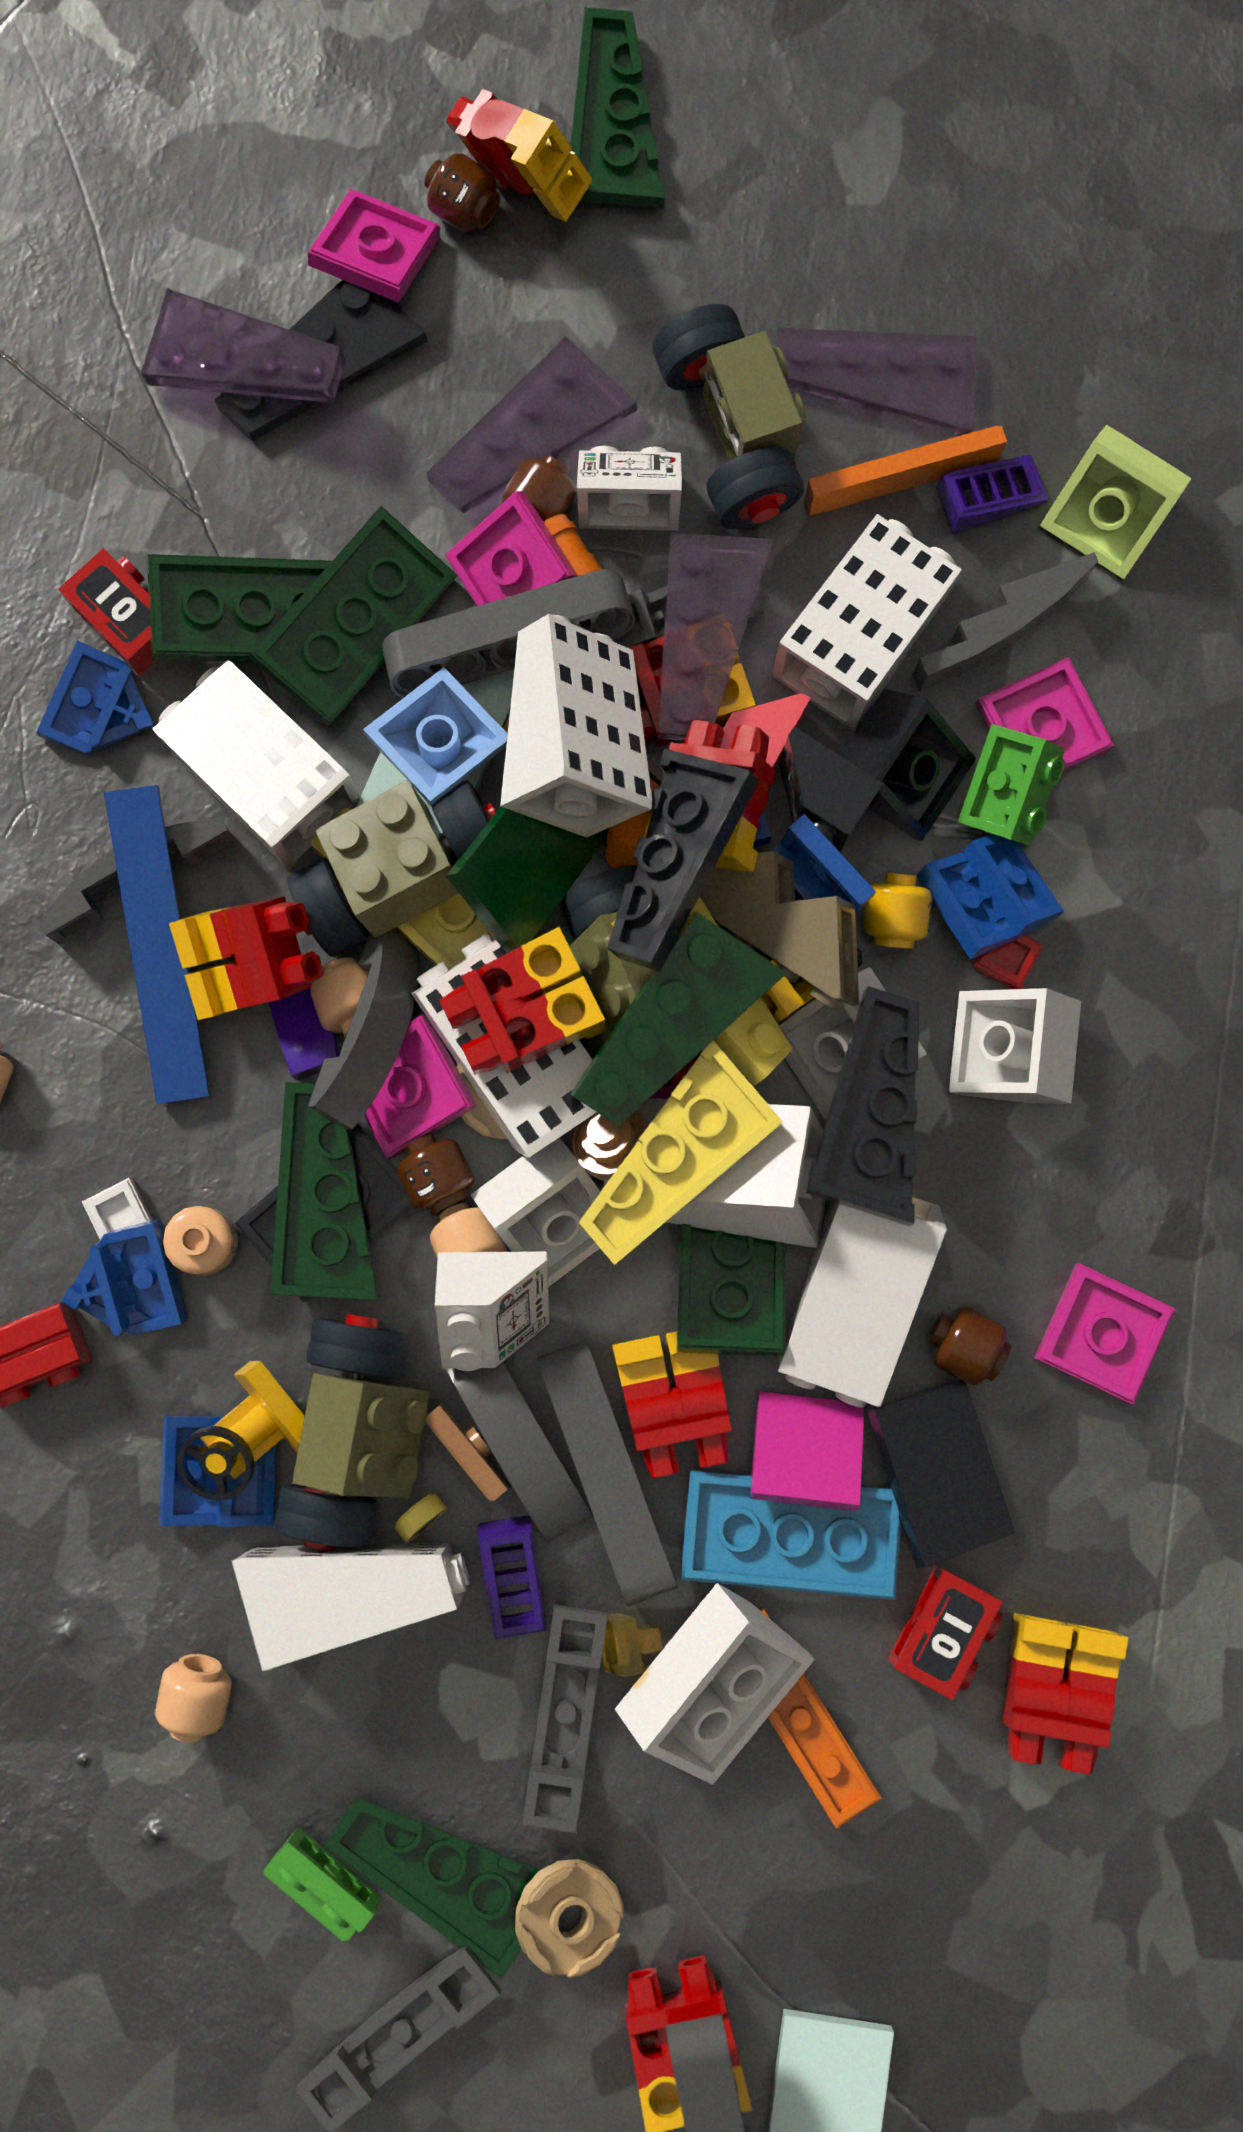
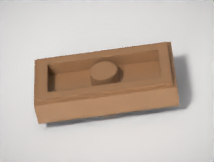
M444 1403L425 1417L426 1424L489 1501L492 1500L494 1502L508 1490L510 1484L487 1457L492 1451L483 1435L474 1426L466 1431Z

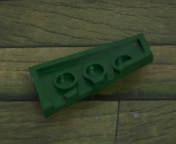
M584 7L571 151L577 155L593 181L580 201L665 208L663 183L660 179L658 154L651 127L648 96L645 92L643 68L633 11Z
M693 911L661 972L652 971L572 1090V1096L619 1126L787 973L700 913Z
M285 1082L270 1295L379 1301L349 1130L343 1129L308 1107L316 1084Z
M356 1797L324 1843V1846L459 1948L467 1945L484 1967L502 1979L521 1951V1946L515 1932L516 1907L525 1886L541 1869L362 1797Z

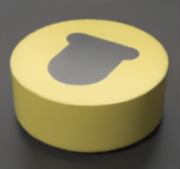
M431 1493L406 1511L396 1521L394 1529L405 1543H409L434 1524L448 1508L436 1493Z

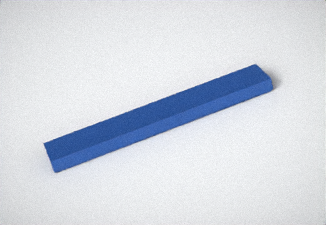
M152 785L104 792L156 1103L163 1104L208 1097L211 1094L199 1023L184 976L190 973V969H182L169 923L180 920L181 915L159 786Z

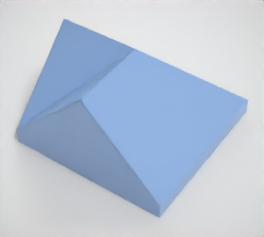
M444 667L363 729L367 738L410 781L412 786L431 806L507 746L508 736L507 732Z

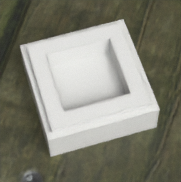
M127 1178L82 1201L100 1241L103 1235L109 1231L153 1221L132 1178Z

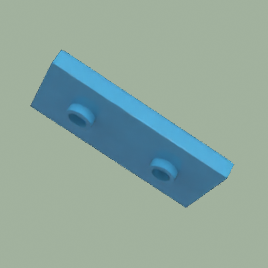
M690 1470L681 1580L895 1600L901 1516L892 1489L861 1486L860 1507L858 1511L750 1499L752 1475Z

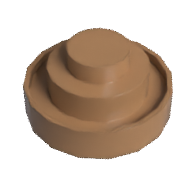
M638 1110L633 1112L619 1126L596 1112L575 1127L572 1139L574 1156L588 1174L599 1180L609 1181L639 1141V1138L649 1124Z

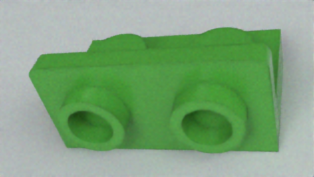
M991 724L958 823L1030 846L1033 843L1034 837L1044 827L1047 817L1045 806L1051 789L1062 777L1065 748L1046 739Z
M299 1826L264 1869V1875L343 1942H347L356 1930L359 1933L362 1932L375 1915L382 1897Z

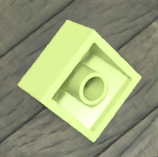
M1106 425L1088 448L1040 526L1085 555L1095 552L1099 564L1124 579L1192 478Z

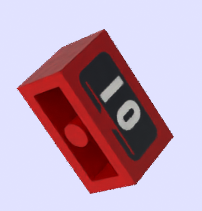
M102 548L58 590L69 605L140 676L156 661L152 660L149 595L140 585L145 579L127 558L123 556L116 561Z
M936 1564L887 1660L896 1670L953 1700L959 1689L966 1691L973 1681L978 1668V1662L974 1658L983 1640L989 1643L1001 1625L1003 1613L998 1610L1002 1601Z

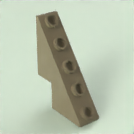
M775 851L758 853L754 873L714 868L700 897L717 925L720 923L731 930L733 937L756 953L760 949L772 957L777 966L787 973L785 977L788 980L796 983L799 977H802L814 985L810 995L828 1007L838 1011L843 1002L852 1006L859 1005L855 905L838 896L795 901L793 861Z

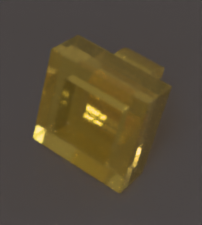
M618 1613L608 1615L602 1652L605 1672L621 1677L644 1673L641 1654L663 1650L659 1627L650 1628L649 1625L637 1626L636 1619L632 1616Z

